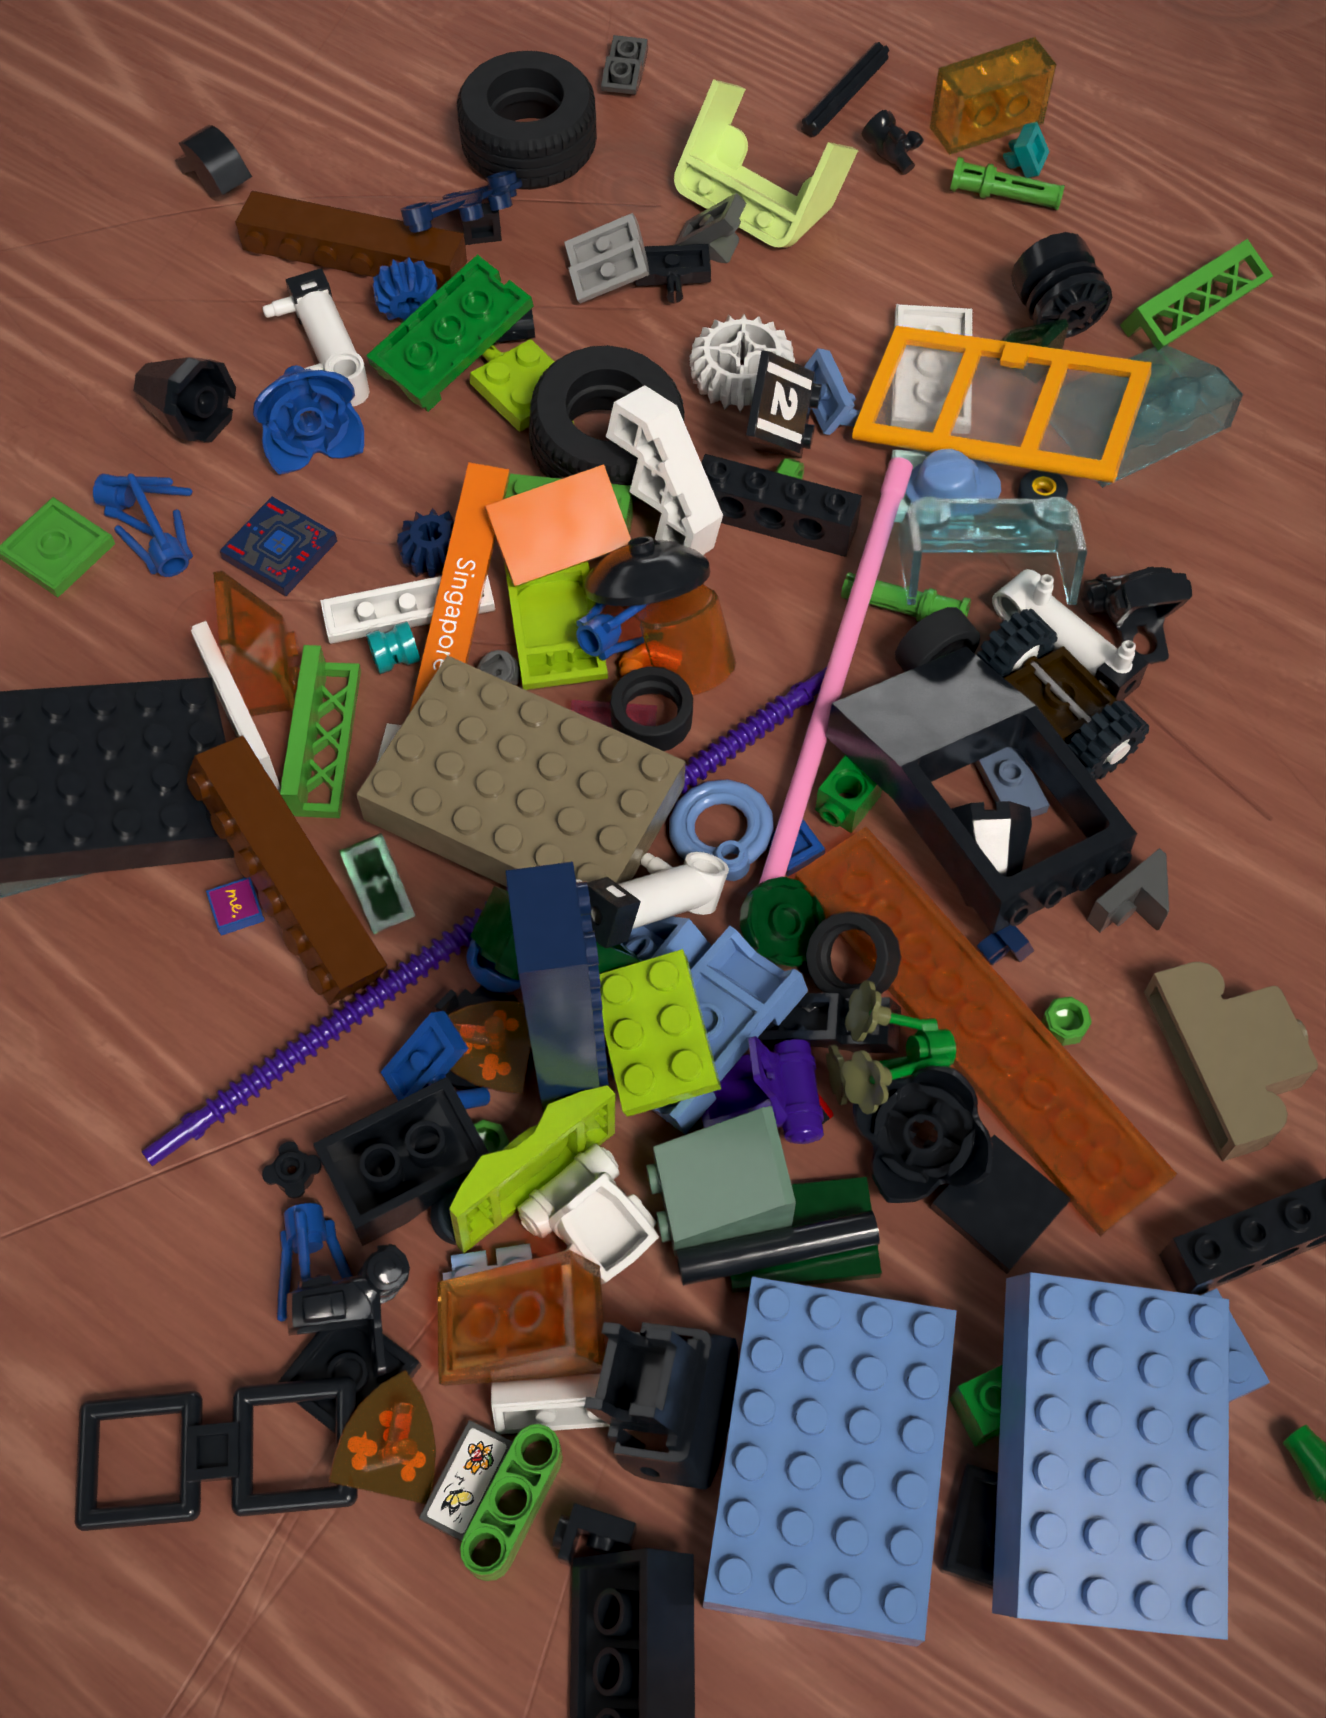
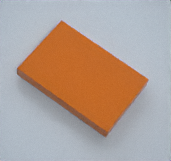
M604 464L485 506L513 587L608 555L614 550L628 545V542L631 540Z

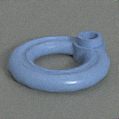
M729 779L707 781L689 789L676 802L669 818V839L678 856L685 861L686 855L691 852H704L722 859L729 868L726 877L727 881L739 880L748 873L750 864L767 849L774 831L773 813L763 795L748 784ZM719 804L735 806L744 813L747 819V830L738 842L728 840L716 848L708 846L699 840L695 833V822L705 809ZM728 854L738 855V857L733 860H727L724 858Z

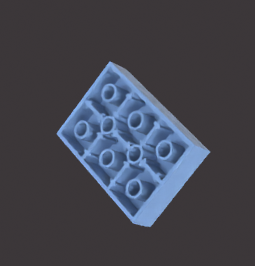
M1033 1272L1006 1278L992 1613L1021 1619L1228 1640L1229 1299Z
M752 1277L704 1595V1609L915 1647L925 1641L957 1310Z

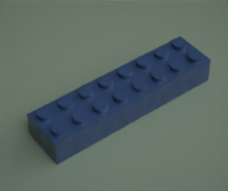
M573 862L506 870L518 973L543 1113L547 1105L584 1090L609 1086L600 992L601 984L598 968L599 960L595 932L592 929L587 881L576 882Z

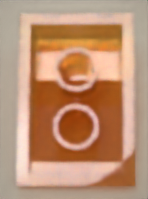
M223 571L213 572L219 645L250 716L293 710L300 671L299 666L293 667V657L300 656L296 632H288L281 613Z
M568 1250L437 1282L439 1384L449 1386L556 1378L602 1368L605 1356L604 1334L601 1333L603 1328L600 1266L583 1256Z

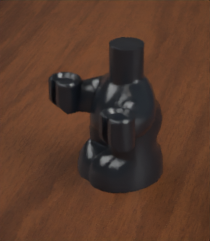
M882 110L873 116L861 133L867 143L875 146L876 152L880 157L896 164L903 174L909 173L915 166L907 152L911 148H918L924 142V139L918 132L909 131L906 134L901 127H897L894 115L891 111Z

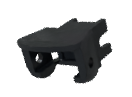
M604 1322L601 1333L608 1337L596 1395L595 1398L586 1397L584 1408L610 1425L608 1438L611 1442H616L613 1453L618 1464L624 1470L648 1481L706 1490L711 1486L717 1473L731 1419L738 1369V1345L736 1338L708 1333L701 1329L642 1322L640 1332H632L621 1324ZM623 1429L667 1435L666 1446L669 1449V1453L645 1450L646 1445Z

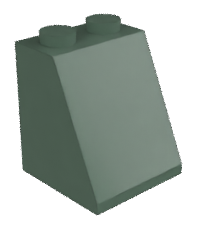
M772 1106L754 1110L653 1146L654 1163L646 1165L651 1193H661L665 1211L656 1212L662 1242L671 1241L674 1256H676V1250L792 1226L796 1201Z

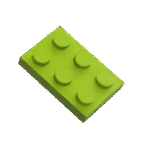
M683 949L599 974L604 1034L622 1111L627 1117L721 1089L689 962Z

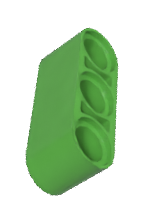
M541 1424L529 1425L518 1433L463 1537L460 1546L461 1558L466 1568L477 1579L483 1581L497 1580L509 1570L560 1470L563 1461L561 1445L555 1432L548 1426ZM536 1441L547 1442L552 1447V1454L546 1463L534 1466L524 1460L525 1450L530 1444ZM513 1489L523 1491L527 1495V1502L520 1513L508 1516L499 1511V1501L505 1492ZM484 1539L497 1540L501 1544V1553L498 1560L486 1567L476 1565L473 1561V1552L477 1544Z

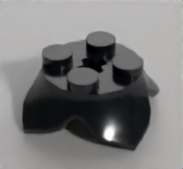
M930 1065L919 1069L910 1077L892 1080L891 1084L886 1086L888 1089L887 1102L879 1105L874 1113H863L859 1105L853 1103L854 1124L860 1135L869 1140L873 1145L870 1164L872 1178L886 1202H916L928 1197L939 1185L949 1184L957 1188L971 1187L983 1181L991 1174L993 1143L989 1131L979 1117L978 1098L975 1089L957 1069L949 1066ZM925 1120L932 1122L935 1125L933 1129L938 1132V1137L930 1135L927 1140L921 1139L917 1136L919 1128L914 1126V1122L923 1123Z

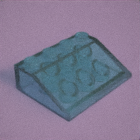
M1168 345L1159 351L1156 347H1153L1129 358L1131 360L1151 362L1152 370L1115 482L1231 427L1243 393L1219 367ZM1096 373L1060 390L1048 424L1075 456L1097 460L1102 459L1129 381L1128 377ZM1096 480L1102 488L1112 484Z

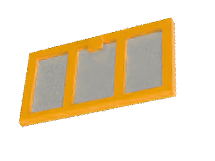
M896 326L853 428L852 438L853 440L931 453L940 449H954L973 460L1114 483L1151 376L1152 363Z

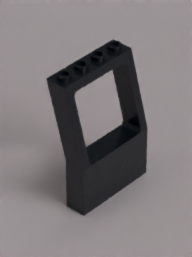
M963 647L832 703L826 737L894 800L992 934L1009 925L1017 926L1021 924L1029 915L1044 907L1047 909L1054 907L1062 898L1077 890H1087L1095 881L1110 873L1117 874L1130 863L1132 859L1131 850L1137 836L1136 831L1038 707L969 648ZM1006 747H1014L1020 751L1087 838L1010 877H1005L997 871L931 783Z

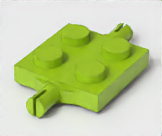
M532 339L507 352H500L492 345L482 354L488 363L470 372V384L520 432L529 427L534 387L538 383L540 376L543 375V372L555 361Z

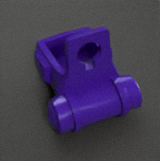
M757 1036L748 1038L750 1054H743L720 1081L721 1089L713 1091L717 1099L702 1115L704 1128L763 1107L772 1106L777 1128L782 1127L785 1140L795 1144H809L820 1140L824 1136L822 1125L824 1116L819 1102L815 1075L816 1063L811 1053L810 1043L802 1039L785 1040L775 1044L772 1048L773 1052H771Z

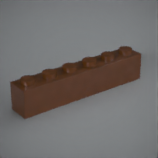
M251 191L235 221L242 249L245 251L371 277L379 274L380 266L390 267L393 259L399 263L404 262L409 257L413 263L423 260L426 267L432 269L438 284L437 290L467 264L464 233L435 227L412 233L409 230V226H405L404 222L400 220L257 191Z
M244 735L195 755L187 774L188 787L194 798L198 801L202 800L210 812L211 823L216 834L221 839H226L235 852V862L241 874L246 878L250 877L259 891L258 897L263 910L269 916H274L283 930L282 936L286 947L293 955H298L305 965L307 978L312 989L318 995L323 994L330 1006L375 982L387 967V963Z

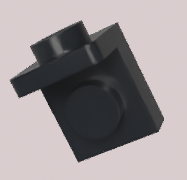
M574 1503L570 1516L561 1514L555 1530L552 1547L560 1549L558 1554L559 1562L571 1566L580 1535L588 1537L587 1547L602 1553L618 1552L619 1547L630 1551L637 1526L635 1522Z

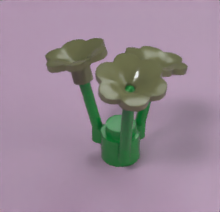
M863 981L860 989L854 990L850 996L849 1012L845 1019V1026L848 1031H851L852 1040L863 1042L867 1034L872 1033L877 1025L887 1026L888 1023L917 1029L918 1031L907 1039V1056L883 1061L872 1060L870 1055L864 1050L854 1052L852 1060L844 1061L837 1045H829V1053H826V1064L829 1071L830 1086L833 1094H836L838 1104H847L848 1098L851 1103L858 1104L863 1113L870 1114L876 1112L879 1105L887 1102L888 1089L886 1086H889L892 1080L915 1074L919 1069L930 1065L951 1066L956 1058V1042L953 1034L948 1029H938V1023L935 1018L918 1019L892 1013L889 1007L881 1006V993L876 991L874 982Z

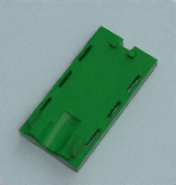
M477 254L370 351L366 357L369 364L384 379L392 380L414 404H418L429 412L442 400L440 393L534 307L532 297L511 280L505 285L501 283L499 271Z

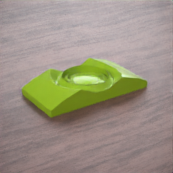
M589 562L517 587H513L505 565L523 689L529 690L608 679L606 660H601L599 655L591 656L580 647L576 636L578 629L576 622L587 615L596 604L586 596L584 589V580L590 572Z
M608 1085L584 1090L548 1104L537 1125L518 1135L503 1150L480 1157L461 1184L449 1208L456 1245L463 1253L467 1252L518 1211L517 1207L529 1198V1194L533 1190H539L574 1161V1157L578 1153L585 1152L594 1143L600 1146L615 1134V1093Z

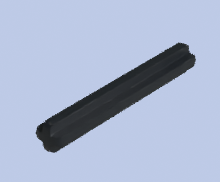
M875 42L802 119L803 126L801 130L804 134L808 133L811 137L817 136L889 58V48L887 45L883 46L880 42Z

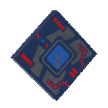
M272 496L225 544L220 553L222 559L282 595L287 596L335 545L337 537L334 531Z

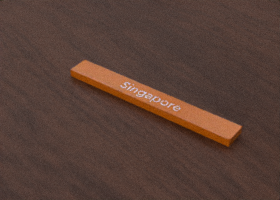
M468 462L410 712L447 655L466 664L468 663L496 539L485 506L505 499L510 477L509 469Z

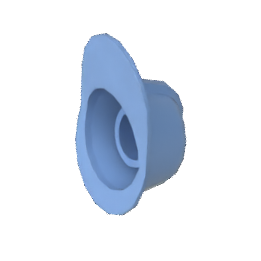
M940 449L932 452L924 459L923 463L917 465L912 470L906 495L910 502L918 509L932 514L980 510L990 507L997 501L1001 493V481L996 472L986 463L969 459L962 452L954 449Z

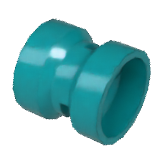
M407 621L395 624L393 629L387 633L376 630L366 634L379 674L392 671L397 663L411 665L420 662L416 642Z

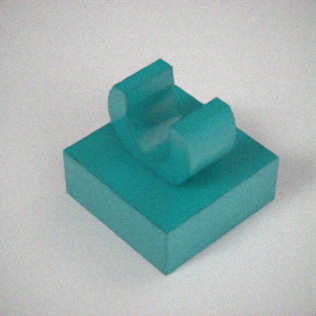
M1038 122L1024 124L1019 137L1008 143L1012 152L1003 154L1007 167L1012 169L1021 166L1027 178L1040 175L1050 152Z

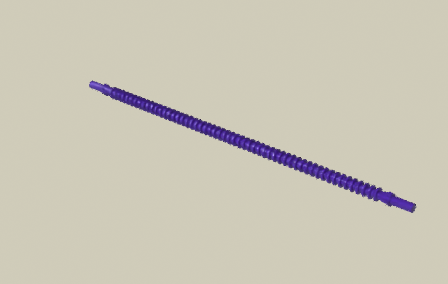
M827 667L804 683L798 682L793 685L786 696H776L774 699L775 704L768 702L765 704V710H756V717L751 715L746 717V724L739 722L736 726L737 731L729 729L727 731V738L719 736L717 738V745L709 743L708 751L699 750L698 758L693 756L688 758V765L685 764L684 789L681 794L687 792L688 785L691 787L697 786V778L705 780L707 778V771L715 773L717 771V764L725 766L726 758H736V751L744 752L746 750L745 744L754 745L755 737L759 739L764 738L765 730L772 732L775 728L774 724L782 725L784 717L792 718L795 709L813 702V696L820 691ZM479 908L474 909L475 916L472 918L464 916L463 925L453 924V931L451 933L443 931V938L440 941L434 938L431 940L432 946L430 948L422 946L419 956L410 954L409 963L399 962L398 971L388 970V977L386 979L378 977L375 987L367 985L365 987V994L355 993L354 1002L344 1001V1008L341 1011L333 1009V1016L331 1018L321 1017L322 1024L320 1026L310 1025V1032L307 1035L299 1033V1040L297 1042L287 1041L288 1048L286 1050L276 1049V1056L273 1059L265 1057L263 1059L265 1064L262 1067L252 1066L253 1073L251 1075L242 1073L239 1083L229 1082L230 1089L228 1091L218 1090V1097L215 1100L206 1098V1106L194 1113H187L180 1118L182 1123L141 1151L151 1166L156 1165L192 1138L195 1140L201 1138L205 1134V1130L210 1128V1125L217 1120L220 1123H224V1115L228 1112L235 1115L237 1113L236 1107L239 1104L248 1106L249 1102L247 1099L253 1095L255 1098H259V1090L265 1087L267 1090H270L273 1080L283 1081L282 1074L284 1072L294 1073L295 1069L293 1066L297 1063L305 1065V1058L308 1055L316 1057L318 1055L316 1050L319 1047L328 1049V1041L330 1039L339 1041V1033L342 1031L350 1033V1026L353 1023L361 1025L363 1023L361 1018L364 1015L373 1017L374 1013L372 1010L374 1008L384 1009V1001L387 999L395 1001L396 992L406 993V986L408 984L416 986L419 976L427 978L430 968L438 970V963L440 961L450 962L449 955L451 953L461 954L460 947L463 945L469 947L472 939L470 935L482 910Z

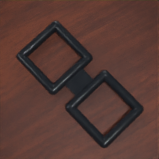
M349 1376L240 1386L233 1393L232 1422L202 1425L203 1399L197 1391L98 1399L84 1402L79 1409L75 1526L81 1531L194 1521L201 1512V1482L231 1479V1508L233 1513L239 1517L352 1506L357 1501L358 1489L353 1488L351 1475L349 1476L347 1487L336 1484V1486L253 1493L254 1406L335 1399L337 1448L343 1428L357 1408L356 1383L354 1379ZM181 1413L179 1500L97 1508L100 1421Z

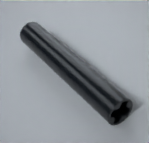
M872 1210L676 1250V1258L681 1282L685 1286L879 1245L880 1237L875 1215Z

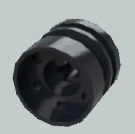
M1063 232L1052 234L1037 241L1023 252L1012 270L1011 280L1013 287L1022 304L1027 307L1028 315L1033 320L1037 332L1045 339L1061 340L1086 331L1101 319L1108 310L1113 298L1108 281L1104 278L1101 269L1096 266L1095 258L1086 242L1078 234Z

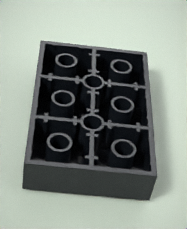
M212 678L0 691V883L234 858L235 852L228 841L221 839L216 834L211 823V814L204 802L194 798L187 783V774L194 756L226 743Z

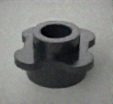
M285 1142L279 1147V1155L275 1161L263 1169L262 1176L268 1185H278L289 1198L295 1199L305 1193V1190L312 1184L314 1175L320 1172L322 1165L316 1155L308 1156L299 1150L295 1142ZM291 1166L296 1167V1172L293 1174L288 1173V1168Z

